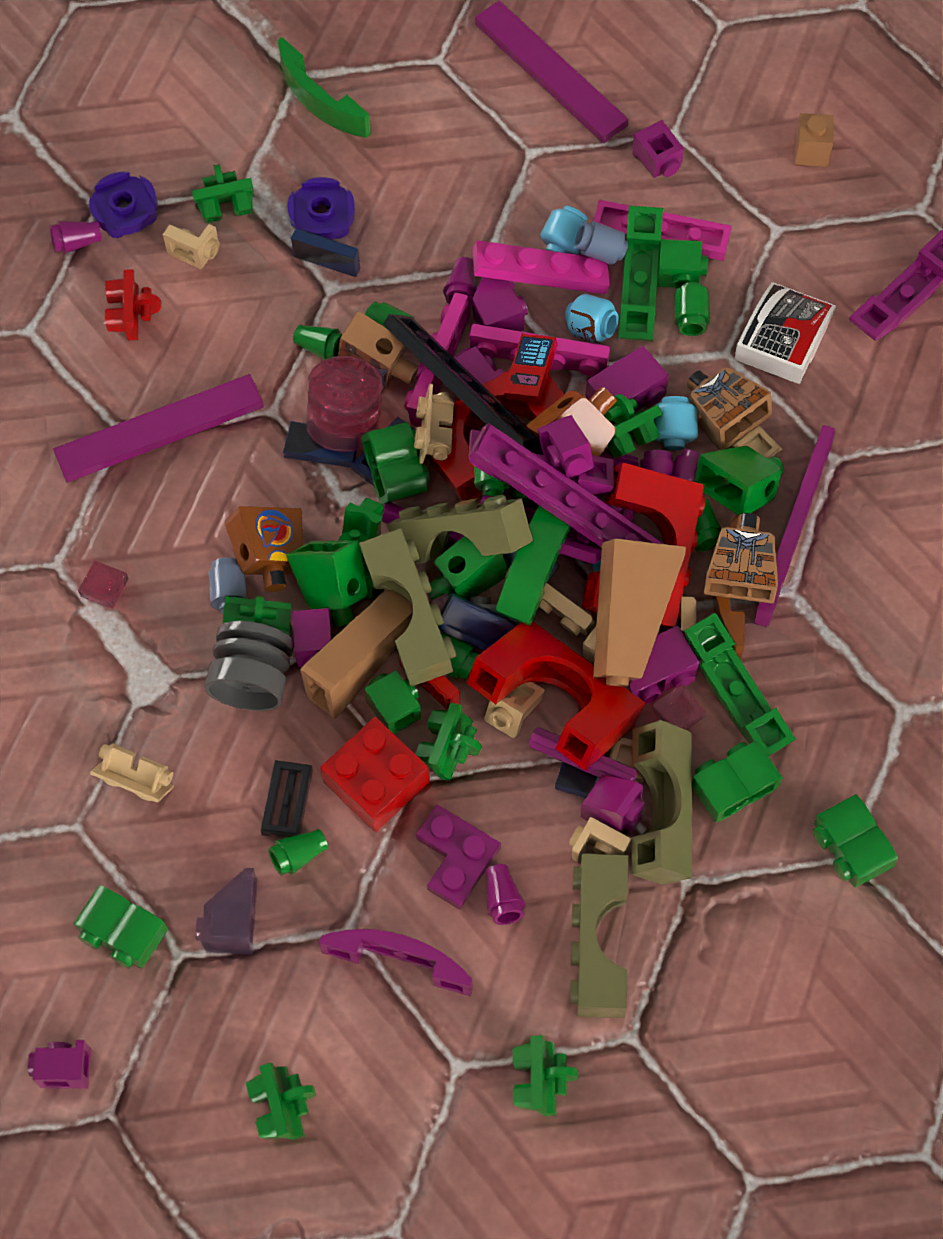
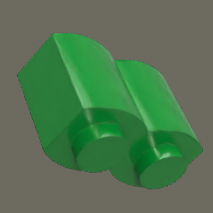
M408 422L373 430L361 436L365 457L371 469L375 491L382 505L421 495L428 491L427 484L430 483L429 471L424 463H419L417 450L419 449L414 448L416 431L414 429L411 430Z
M758 741L748 745L746 742H741L727 752L728 757L718 762H715L714 759L708 760L695 770L696 775L692 780V788L715 823L732 816L747 805L760 800L780 787L783 777Z
M857 794L817 814L814 822L815 828L813 829L814 837L821 848H828L835 856L836 860L833 861L834 868L843 881L849 880L853 887L856 888L895 867L898 856L894 848L877 826L870 811Z
M102 885L97 887L73 923L80 932L79 940L95 950H98L101 945L113 951L110 957L130 969L132 964L143 969L168 931L163 920Z

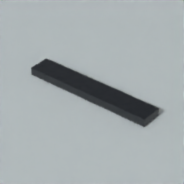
M395 314L387 316L383 325L485 424L490 423L530 452L539 454L542 449L540 439L422 326L409 316Z

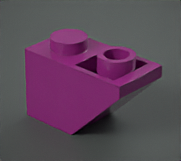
M482 277L472 298L473 318L476 324L514 331L524 330V316L528 315V309L524 298L521 295L516 296L513 290L514 281Z
M678 625L656 636L643 677L631 680L629 691L646 702L645 705L657 700L662 695V692L673 687L681 689L688 686L697 676L699 661Z
M602 775L581 804V818L588 821L592 817L622 834L625 832L631 834L643 816L640 813L645 803L641 800L643 785L631 780Z

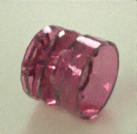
M335 356L321 361L312 369L308 377L306 426L307 432L315 442L324 448L338 452L355 451L363 448L361 436L367 432L379 429L383 384L382 377L376 368L362 359L351 356Z

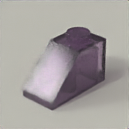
M245 868L204 904L203 917H197L196 940L201 941L206 953L253 954L258 884L254 868Z

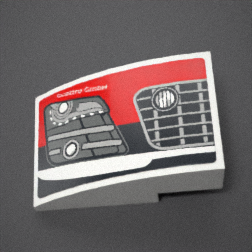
M772 282L760 299L736 347L734 360L800 384L809 363L811 364L836 309V305Z

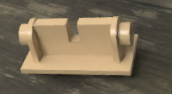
M429 384L426 396L419 397L416 418L422 419V427H417L414 448L420 449L419 463L423 464L426 454L433 455V458L436 460H445L452 449V429L439 427V425L452 426L454 400L447 392H440L434 395L433 384Z
M114 743L110 746L104 744L99 752V758L103 759V761L90 771L91 775L103 779L108 785L119 786L131 791L143 800L157 803L174 788V785L170 783L173 772L168 771V766L144 756L140 758L138 767L133 766L136 753Z

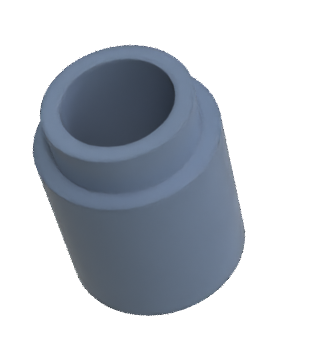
M592 221L591 223L583 222L575 238L574 247L581 250L583 255L613 265L617 260L621 261L624 258L628 248V241L625 240L624 232Z
M224 557L214 560L211 563V569L208 571L210 601L212 608L219 610L223 614L225 596L247 598L245 574L242 573L236 558Z

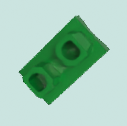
M220 164L213 165L215 175L203 177L205 188L192 190L195 208L200 210L205 223L221 220L222 214L219 204L231 201L235 216L253 213L252 197H254L252 179L247 178L237 181L235 171L222 173Z
M622 394L614 396L617 402L604 415L608 421L613 420L615 422L613 426L616 428V432L607 445L614 458L624 456L636 449L629 434L631 430L639 446L661 437L654 421L656 417L662 415L659 405L634 413V409L637 408V402L634 399L629 400Z
M365 498L360 506L350 502L345 508L342 535L338 541L358 540L361 543L380 536L384 506L369 498Z
M257 595L255 599L225 596L222 624L231 621L255 622L276 628L289 636L291 603L265 601L264 596Z
M450 703L448 710H432L428 720V729L432 734L438 735L434 744L422 741L419 743L415 753L429 769L434 770L440 779L451 781L457 763L464 764L467 755H479L482 749L481 743L474 739L477 729L472 726L473 720L462 712L463 707L460 704Z
M543 1035L530 1036L531 1043L513 1047L514 1069L518 1071L531 1070V1083L514 1085L513 1104L520 1109L534 1110L543 1116H556V1095H567V1082L578 1079V1069L566 1067V1054H555V1043L545 1041Z
M270 1062L259 1066L261 1074L246 1082L248 1095L252 1103L259 1104L268 1100L271 1113L256 1118L259 1137L267 1140L276 1138L296 1140L305 1136L300 1116L309 1113L306 1100L316 1095L314 1086H302L299 1074L289 1076L286 1066L274 1067L273 1063Z

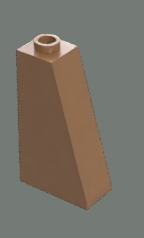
M612 539L602 543L593 677L606 678V685L621 687L628 686L630 680L643 677L685 556L686 547L623 539Z
M385 590L300 669L307 698L336 719L397 649L395 640L406 631L413 616V606L401 594L391 590Z

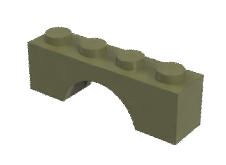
M505 495L488 498L482 504H477L476 499H469L454 505L455 507L449 508L448 503L430 506L426 509L427 511H421L419 506L411 507L400 511V518L387 524L389 532L401 528L405 540L413 539L420 558L414 561V564L425 563L447 551L451 531L458 532L471 540L482 556L512 553L533 541L522 498L506 500Z
M400 528L359 543L375 589L395 591L404 596L413 606V616L408 628L395 640L410 686L412 687L453 672L450 659L455 658L456 653L450 637L442 638L438 626L444 624L437 603L430 605L426 593L432 592L425 571L417 572L414 561L420 558L413 539L405 540Z
M659 720L633 729V765L640 771L649 786L653 802V814L648 829L643 834L632 837V875L666 885L692 878V732Z
M582 854L581 866H573V890H580V904H572V927H579V942L571 943V965L579 967L578 980H571L570 1004H578L577 1017L625 1018L627 1009V969L616 965L605 956L598 944L596 930L600 921L607 913L627 903L628 855Z

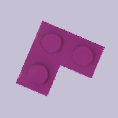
M436 804L416 834L418 841L446 857L427 884V890L460 910L501 849V843Z

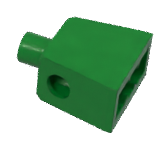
M740 446L701 454L694 482L703 484V492L739 516L744 513H752L774 500L784 467L778 457L766 458L748 446Z
M464 536L435 560L434 563L440 576L429 583L432 592H429L428 595L437 605L448 598L450 593H454L469 601V597H477L504 580L508 566L502 554L482 556L473 542Z
M358 540L311 541L286 554L304 599L311 609L329 608L334 626L336 627L348 625L355 619L351 605L365 598L368 593Z

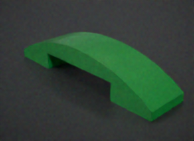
M283 37L278 39L280 62L285 80L300 103L317 118L340 131L364 138L370 136L369 113L348 95L338 102L306 75L304 56Z
M629 205L626 236L628 248L624 261L618 339L653 342L663 208Z
M540 505L529 524L533 541L518 549L495 610L499 614L529 626L545 594V584L571 529V526Z
M716 612L684 630L683 634L699 661V667L733 723L749 744L758 741L766 754L770 756L796 740L777 708L771 709L734 651L733 646L735 642Z

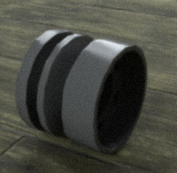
M249 621L223 623L217 629V643L213 647V656L216 659L209 664L205 692L211 698L239 709L252 711L277 709L281 706L286 686V677L283 673L290 667L289 657L293 653V640L282 631L260 623Z

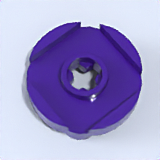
M116 172L105 176L95 185V192L92 198L90 196L89 199L90 211L95 222L98 221L100 228L107 231L110 237L121 238L124 235L137 233L156 221L158 201L154 187L145 177L140 176V178L130 176L129 172ZM124 199L126 202L131 203L127 207L119 208L118 201Z
M317 177L309 179L302 183V188L297 190L295 194L293 191L288 199L287 210L291 226L294 229H300L332 240L347 236L350 230L349 227L355 219V203L352 193L348 188L346 190L341 187L340 182L332 178ZM319 205H325V208L328 210L322 214L314 212V210H318Z

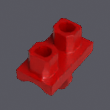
M124 269L123 279L105 281V293L108 304L123 303V308L105 310L107 331L126 332L128 341L138 340L139 314H141V320L150 321L151 315L161 310V299L152 294L150 287H143L141 294H139V286L134 282V269Z

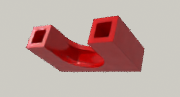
M511 368L495 379L483 384L512 414L523 416L530 421L534 420L565 395L548 375L540 403L506 400L503 392ZM458 400L454 403L452 426L439 425V427L452 429L451 453L447 455L445 460H436L433 458V455L426 454V456L462 502L469 499H477L483 495L482 491L475 488L474 465L469 462L468 455L471 430H478L484 422L466 404Z
M622 462L613 466L614 488L612 492L605 493L603 502L647 516L658 527L664 544L686 547L685 556L659 630L671 629L680 622L683 589L688 585L691 576V568L688 567L690 554L694 551L698 541V532L695 529L697 519L701 516L705 506V497L702 496L704 485ZM600 571L588 574L581 607L585 611L596 614L598 613Z
M533 621L530 626L521 622L479 654L475 659L467 680L468 685L495 705L517 687L529 682L549 683L568 692L577 701L581 711L566 722L555 749L584 771L635 727L646 703L625 687L606 685V678L593 677V664Z

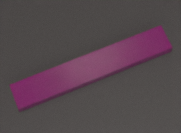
M500 0L475 17V25L603 144L628 126L629 119Z
M251 374L58 446L53 448L66 483L264 408V405Z
M490 423L482 428L468 457L601 548L602 543L612 539L663 544Z
M822 425L776 555L778 588L774 604L760 602L754 624L767 627L770 624L833 444L835 428Z

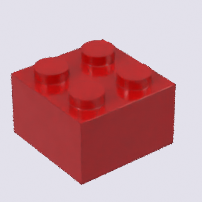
M376 717L370 720L320 766L323 782L375 833L430 782L428 766Z

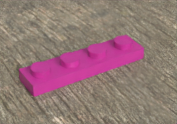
M599 200L593 221L624 232L626 240L629 205ZM663 212L661 239L702 241V255H708L710 259L724 261L732 226Z
M476 240L472 249L474 276L598 294H606L610 287L607 263L588 256Z
M456 292L450 305L446 304L442 310L441 326L438 333L434 332L432 334V337L452 356L456 352L471 315L468 296ZM422 362L417 370L416 386L414 390L410 389L408 391L404 404L405 410L408 411L410 425L417 427L422 425V419L416 418L419 397L426 396L429 384H433V394L437 395L443 383Z
M472 324L470 348L476 346L483 357L488 355L491 359L495 357L513 361L521 334H538ZM556 338L558 345L550 369H567L578 371L587 376H594L609 366L610 346Z

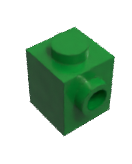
M661 239L657 287L678 289L687 282L699 283L700 276H707L708 255H702V241Z
M397 670L388 675L383 673L376 676L364 688L366 701L373 713L394 735L421 719L420 704L416 700L419 698L418 691L415 686H410L408 678L403 680Z

